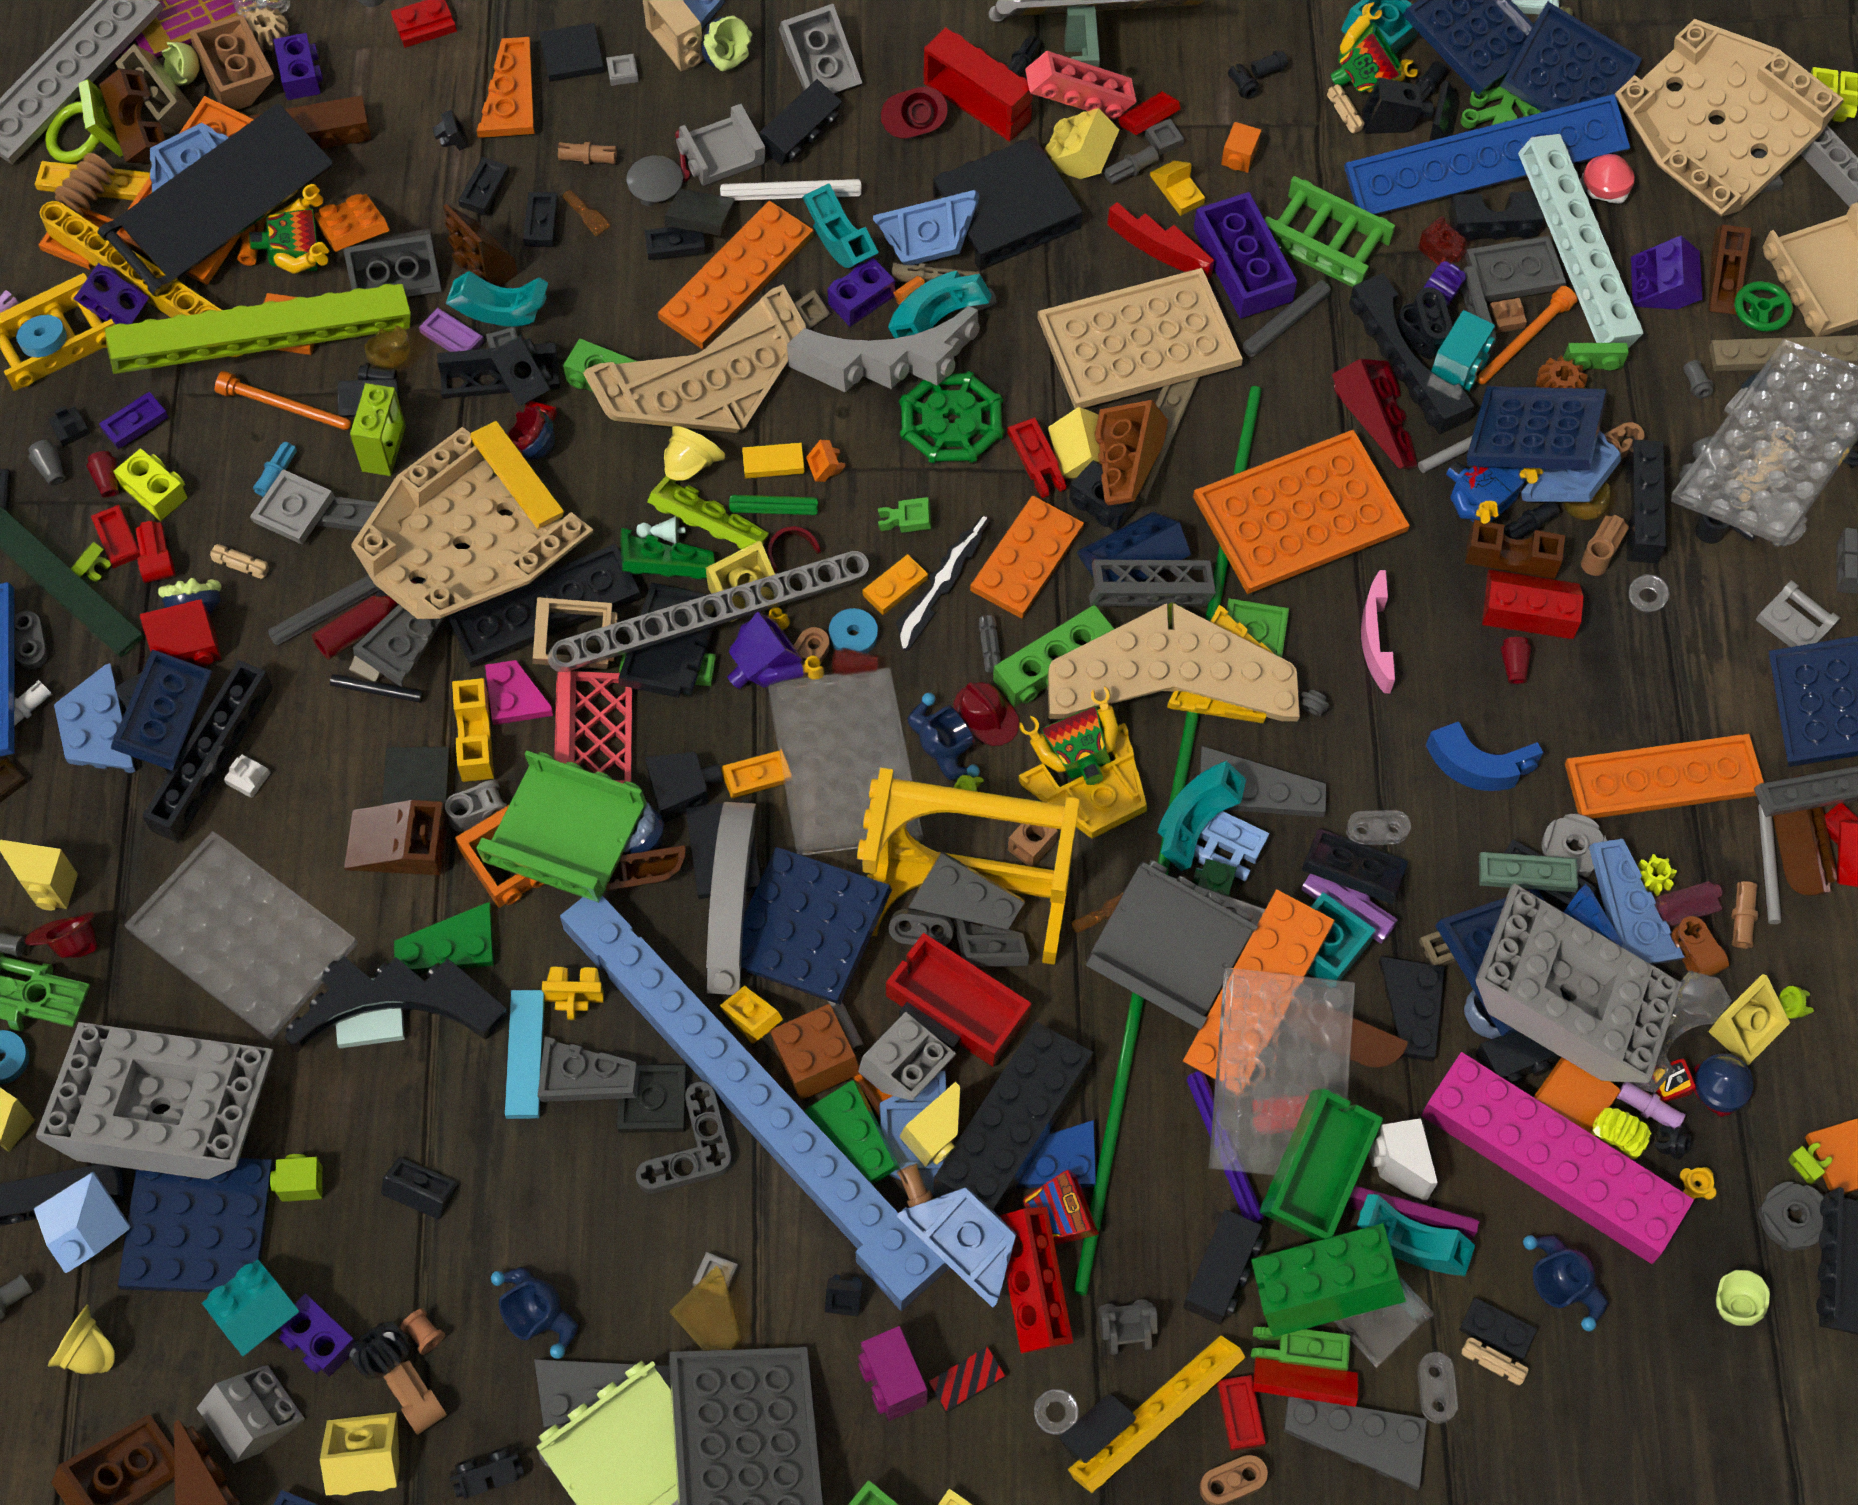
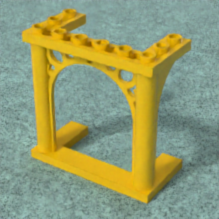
M880 767L878 779L872 778L869 791L870 807L866 809L863 829H868L866 840L860 839L857 859L862 860L863 872L871 873L867 877L889 884L892 888V892L872 936L878 935L879 925L890 906L903 894L922 884L941 853L922 845L909 834L906 825L913 819L933 813L951 812L1061 829L1055 870L946 853L1010 892L1050 898L1051 909L1042 963L1055 965L1080 799L1066 797L1065 805L894 779L893 769Z

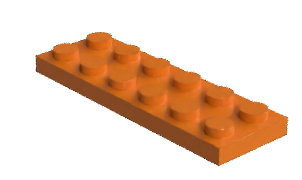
M769 200L658 312L659 320L703 350L814 237V230Z
M1749 734L1568 758L1565 762L1577 812L1591 819L1757 796L1754 788L1764 783Z
M1276 889L1257 924L1256 931H1253L1183 1062L1242 1094L1335 920Z

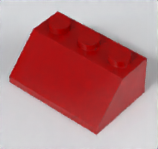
M1489 569L1482 625L1574 639L1582 618L1583 593L1580 584Z

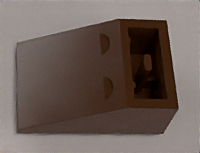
M448 204L443 206L446 217L444 224L449 230L450 236L448 240L454 251L452 257L460 268L465 267L468 271H471L486 282L499 287L518 275L514 257L480 222Z
M407 800L353 810L344 870L440 875L448 820L443 802Z
M180 1420L174 1422L175 1505H243L236 1493L231 1491L227 1484L223 1485L227 1477L218 1462H214L210 1455H206L210 1451V1447L202 1434L198 1433L193 1425L187 1428Z

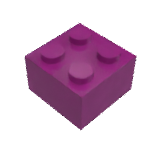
M900 1326L861 1342V1354L857 1355L860 1362L858 1366L865 1383L871 1381L873 1387H871L873 1395L871 1396L879 1415L885 1412L888 1421H891L927 1405V1388Z

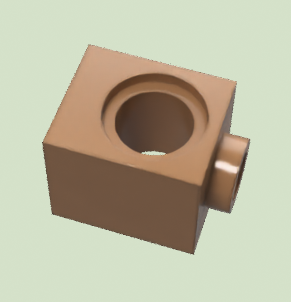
M1022 823L1009 837L1008 851L1027 866L1034 867L1056 844L1058 830ZM1036 834L1039 835L1042 838V840L1034 842L1029 840L1027 837L1029 835Z

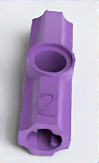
M1310 874L1302 886L1301 890L1317 900L1322 892L1326 893L1376 929L1373 939L1381 944L1389 936L1398 921L1394 916L1372 903L1369 895L1316 875Z

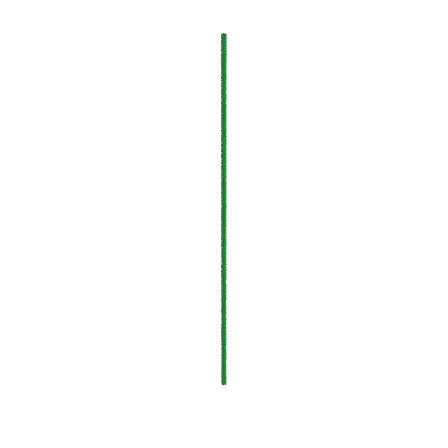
M1258 386L1250 387L1233 475L1247 469L1262 391ZM1220 545L1213 575L1216 594L1208 603L1205 619L1211 621L1221 603L1229 562ZM1187 711L1169 806L1186 785L1199 713ZM1162 837L1157 863L1168 869L1166 875H1168L1171 861L1161 853L1164 841ZM1134 992L1131 995L1097 1169L1096 1185H1094L1090 1212L1098 1232L1100 1230L1144 998ZM1098 1235L1084 1238L1074 1287V1293L1077 1295H1087Z

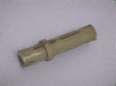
M893 263L892 277L897 282H909L916 276H919L926 283L931 279L952 271H958L961 277L979 274L980 271L926 267L923 263H919V266Z

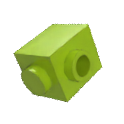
M290 1154L286 1156V1159L276 1160V1171H271L270 1174L271 1190L276 1192L282 1202L322 1199L323 1166L317 1157H306L303 1154Z

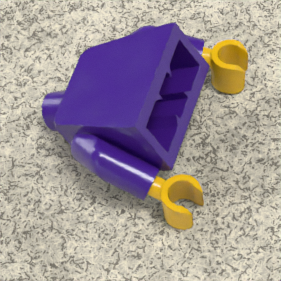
M779 607L771 608L768 617L757 612L750 621L741 625L737 638L729 650L730 655L738 666L727 678L736 688L741 689L749 680L764 688L783 681L801 678L804 673H807V676L812 680H818L824 676V669L820 666V659L817 656H809L805 660V664L802 665L800 663L803 660L782 631L790 623L788 615L783 614Z

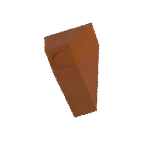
M1153 400L1100 409L1095 438L1099 444L1100 453H1098V458L1102 464L1103 474L1101 478L1105 503L1108 506L1135 501L1164 445L1168 419Z

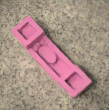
M1379 570L1371 585L1363 610L1361 640L1365 660L1372 677L1383 693H1391L1395 682L1393 652H1380L1377 612L1384 611L1388 599L1386 570Z

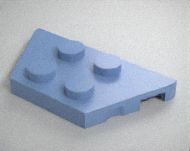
M200 123L151 147L150 161L152 167L150 169V180L152 182V192L229 137L216 133L213 128Z
M976 190L873 215V220L880 227L904 265H914L960 253L980 197Z
M1599 430L1590 470L1543 469L1541 475L1537 474V482L1534 484L1528 483L1521 492L1522 500L1526 502H1590L1620 463L1621 453L1613 444L1606 441V436Z
M111 664L104 665L54 704L63 751L68 764L81 766L89 764L101 769L114 767L124 769L127 773L136 772L133 757L110 749L124 716L120 698L114 689L117 687Z
M941 1071L913 1101L892 1096L879 1104L880 1127L900 1166L899 1169L889 1175L901 1180L897 1171L917 1163V1168L927 1190L932 1191V1194L934 1190V1176L946 1158L938 1165L932 1161L925 1167L899 1136L912 1119L946 1091L945 1071Z
M964 1187L898 1213L897 1217L990 1306L994 1307L998 1303L1017 1233L968 1187Z

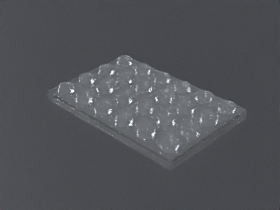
M890 668L824 675L822 678L814 680L809 677L797 678L769 685L767 688L797 854L810 855L857 849L860 839L866 840L868 829H863L866 809L870 807L869 791L872 778L878 779L880 767L893 769L894 779L912 781ZM920 817L906 825L907 831L916 841H920L923 838Z
M214 831L207 836L124 925L135 937L270 1041L322 984L321 979L324 977L322 975L324 969L332 961L336 960L338 962L343 956L346 957L358 944L355 937Z
M1235 968L1224 969L1209 1169L1275 1176L1311 1091L1325 1088L1347 1099L1355 992L1354 982Z

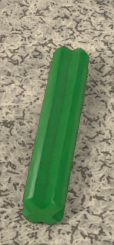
M731 495L729 498V509L731 512L816 515L818 512V499L816 497Z

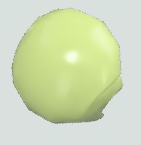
M167 42V45L170 47L162 51V55L165 58L164 69L177 86L189 85L195 80L200 69L198 55L191 46L185 43Z
M1734 1270L1723 1276L1720 1280L1716 1294V1308L1724 1320L1734 1325L1752 1326L1763 1319L1767 1313L1770 1298L1769 1288L1761 1276L1750 1270Z

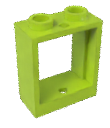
M365 383L350 432L362 472L392 475L406 428L394 387ZM392 443V446L388 447L387 444Z

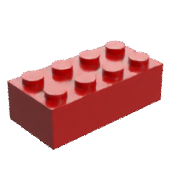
M946 27L924 47V84L938 90L948 101L1009 142L1031 122L1033 94L1030 93L1026 78L1018 76L1009 70L1005 64L997 62L988 56L984 50L976 48L960 34L954 33Z
M924 932L908 952L906 962L902 960L886 982V997L901 1007L908 1002L961 1037L960 1046L994 1067L1030 1017L1031 1002Z

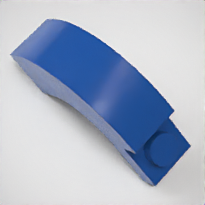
M1459 721L1430 732L1426 747L1433 760L1445 774L1460 784L1483 791H1501L1515 787L1520 775L1528 774L1538 767L1543 754L1538 742L1502 755L1483 752L1470 742Z

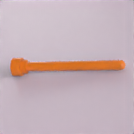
M1567 286L1559 287L1552 294L1551 304L1477 375V382L1479 384L1487 383L1559 312L1569 311L1578 301L1573 290Z
M221 371L216 379L215 392L227 397L239 394L343 430H348L351 427V421L347 418L240 383V379L236 378L235 374Z

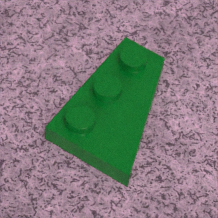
M621 528L622 571L634 574L652 573L667 577L677 575L702 579L707 578L706 567L715 563L713 551L682 543H675L670 546L658 542L659 537L647 535L646 539L631 536L632 530Z
M490 901L394 940V958L397 957L415 974L427 973L436 963L442 964L447 958L460 969L494 966Z
M852 1080L804 1110L805 1114L872 1185L900 1168L857 1081Z

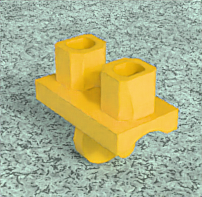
M550 967L547 981H542V992H544L545 1002H555V1010L567 1011L568 1020H575L577 1011H588L589 1003H604V991L597 968L584 967L580 970V982H568V968Z

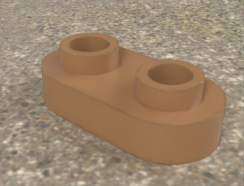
M811 627L805 629L793 645L803 659L800 663L802 665L805 664V660L813 655L820 659V664L822 663L829 651V637L824 630ZM811 644L819 645L817 649L809 648ZM804 673L803 677L788 681L793 684H805L811 679L807 676V673Z
M1242 1456L1206 1472L1200 1482V1494L1204 1501L1210 1505H1226L1260 1490L1267 1480V1467L1256 1456ZM1243 1471H1252L1255 1479L1253 1481L1245 1480L1242 1475ZM1214 1483L1220 1484L1223 1487V1493L1214 1494L1211 1491V1485Z

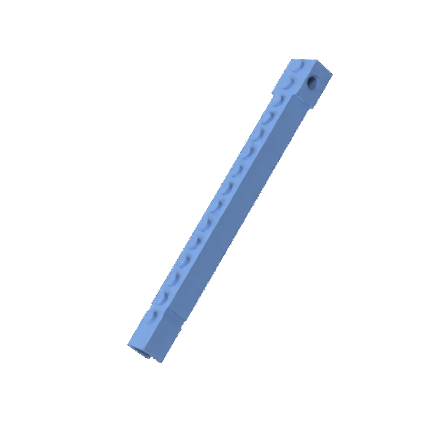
M603 896L599 903L582 897L560 915L564 931L600 970L603 969L608 974L609 980L701 1080L712 1086L715 1095L858 1249L856 1251V1263L900 1311H903L950 1268L897 1217L898 1212L642 937L638 938L634 934L628 922Z

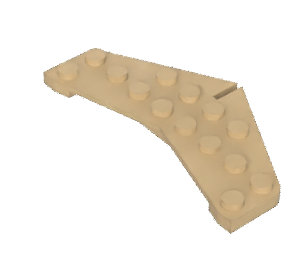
M782 284L771 289L709 346L697 354L615 364L614 362L599 363L587 368L583 374L603 411L614 421L737 433L740 429L742 431L746 427L788 362L787 344L806 328V325L785 286Z
M1166 603L1054 659L1048 670L1049 719H1064L1094 705L1096 708L1099 707V704L1092 701L1091 692L1094 689L1096 698L1100 701L1105 700L1106 692L1104 686L1109 688L1111 693L1108 704L1160 691H1183L1266 713V717L1279 721L1297 722L1300 717L1297 671L1292 663L1174 603L1172 605L1173 630H1168Z

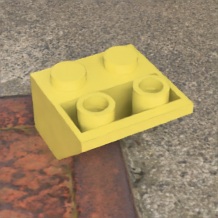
M1099 108L1081 112L1078 115L1063 118L1056 123L1054 133L1044 152L1057 172L1078 179L1087 178L1102 172L1119 129Z

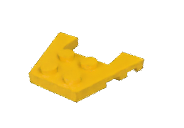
M1218 606L1210 622L1273 653L1262 642L1258 643L1247 633L1248 629L1240 622L1236 623L1228 615V611L1224 607ZM1174 691L1167 705L1168 708L1258 723H1264L1266 719V713L1183 691Z
M1125 723L1118 726L1119 731L1115 748L1109 752L1113 761L1100 767L1103 779L1099 783L1087 785L1083 776L1059 787L1043 763L1020 774L1019 783L1043 802L1065 805L1066 797L1080 799L1076 827L1091 839L1146 812L1147 804Z

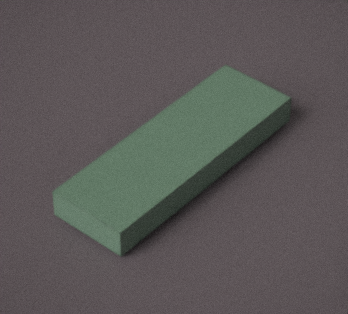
M1481 852L1479 855V886L1510 888L1515 883L1523 889L1576 892L1578 888L1577 858Z

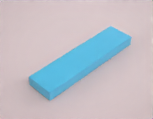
M511 990L505 1103L506 1119L540 1118V1099L537 1095L543 1050L545 1000L542 990Z

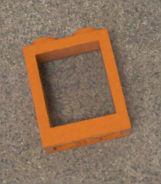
M509 805L455 837L459 851L498 908L505 904L511 905L518 901L526 891L544 885V883L516 874L497 886L476 855L478 853L476 848L481 838L492 840Z

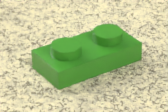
M1568 343L1563 358L1568 362L1574 358V365H1583V370L1604 369L1611 371L1622 369L1629 353L1627 343Z

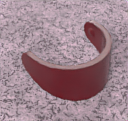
M796 526L782 528L776 532L766 548V554L774 573H777L778 570L772 557V545L782 536L798 535L809 541L817 554L821 552L814 536L809 531Z

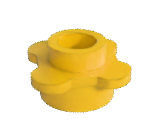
M1702 1167L1693 1170L1685 1168L1680 1172V1179L1684 1182L1685 1188L1683 1193L1693 1199L1704 1197L1707 1200H1711L1715 1197L1716 1189L1713 1188V1172L1709 1168ZM1696 1181L1701 1183L1700 1187L1695 1185Z

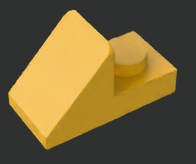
M1172 161L1150 172V176L1181 216L1204 205L1205 197L1190 178L1191 163Z
M745 985L720 1005L722 1011L751 1044L768 1034L771 1029L783 1020L775 1008Z

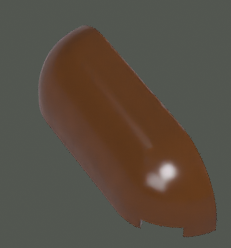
M1818 807L1773 816L1785 877L1791 888L1807 896H1819L1831 892V883L1837 880L1823 808Z
M685 845L622 855L605 891L659 883L670 879L680 870L686 854Z
M1298 993L1294 996L1283 1017L1287 1027L1298 1037L1367 1067L1377 1068L1392 1064L1401 1057L1408 1044L1407 1041Z

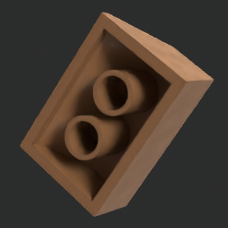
M243 14L189 31L193 49L199 57V64L218 103L233 110L250 106L274 79V74Z

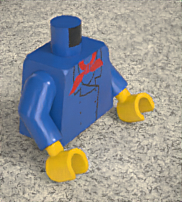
M1455 461L1446 473L1449 478L1456 482L1450 498L1460 518L1470 519L1472 522L1480 520L1483 524L1493 522L1517 500L1524 484L1523 481L1527 480L1530 484L1536 483L1538 480L1537 474L1541 475L1543 469L1483 468L1479 466H1473L1471 469H1468L1460 462Z

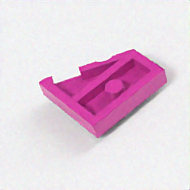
M516 660L485 665L493 725L553 716L551 705Z

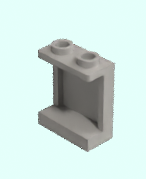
M742 104L731 107L730 118L691 132L687 130L685 125L679 127V138L676 139L678 149L682 155L686 154L689 160V169L694 177L698 176L702 186L764 164L765 146Z

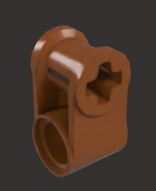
M1695 916L1685 917L1679 923V926L1672 931L1670 936L1676 948L1680 947L1684 955L1682 961L1688 973L1695 981L1701 982L1728 968L1729 961L1726 953L1716 942L1702 919Z

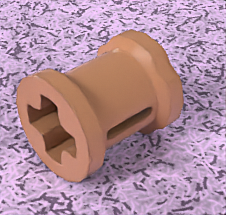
M423 1308L411 1313L400 1326L401 1330L404 1333H408L419 1346L417 1350L421 1355L433 1350L445 1337V1333L441 1329L437 1330L426 1318L427 1312Z

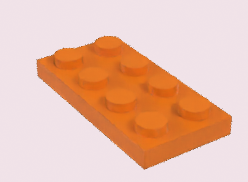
M1032 495L970 585V591L1023 619L1084 529V522Z

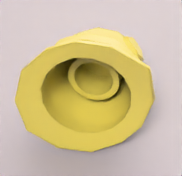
M672 426L673 436L669 439L670 443L664 452V471L668 478L676 481L687 480L703 468L711 466L713 462L725 459V453L715 443L701 434L680 426Z
M86 1304L64 1336L55 1355L48 1363L49 1367L60 1366L64 1370L67 1368L80 1374L104 1373L112 1368L115 1361V1350L97 1327L96 1321L91 1318L88 1304Z

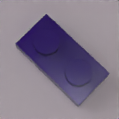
M148 392L99 423V425L116 448L120 449L167 419L168 415L154 396Z

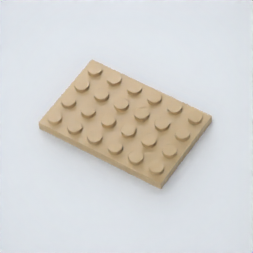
M1202 268L1038 311L1039 323L1075 409L1093 406L1242 366L1243 358Z

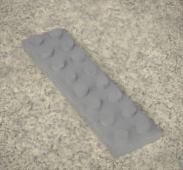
M96 0L0 98V157L13 164L46 131L59 111L73 103L80 96L78 83L87 79L93 82L163 10L161 3L157 0Z

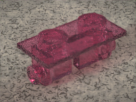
M1707 881L1654 898L1656 901L1654 905L1662 921L1666 920L1670 927L1679 924L1685 917L1695 916L1699 918L1721 911L1722 907L1718 897L1722 896V890L1718 884L1713 885Z

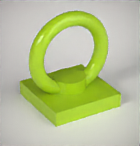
M89 79L78 83L81 101L71 103L62 108L47 128L45 140L49 154L59 162L73 163L84 159L86 154L92 153L101 141L119 157L123 156L102 91ZM83 113L85 129L91 135L79 148L73 151H62L57 144L58 133L62 125L70 117Z

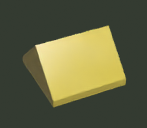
M1081 407L1076 408L1048 427L1053 452L1059 463V470L1064 480L1077 478L1093 460L1102 466L1098 458V453H1100L1099 444L1095 438L1099 415Z
M761 541L706 567L708 589L711 594L775 575ZM761 587L762 596L765 599L773 600V591L768 587ZM737 595L732 597L735 607L739 609L745 608V601L742 597Z
M1762 974L1717 1019L1708 1032L1733 1055L1740 1058L1746 1065H1749L1790 1022L1768 976Z

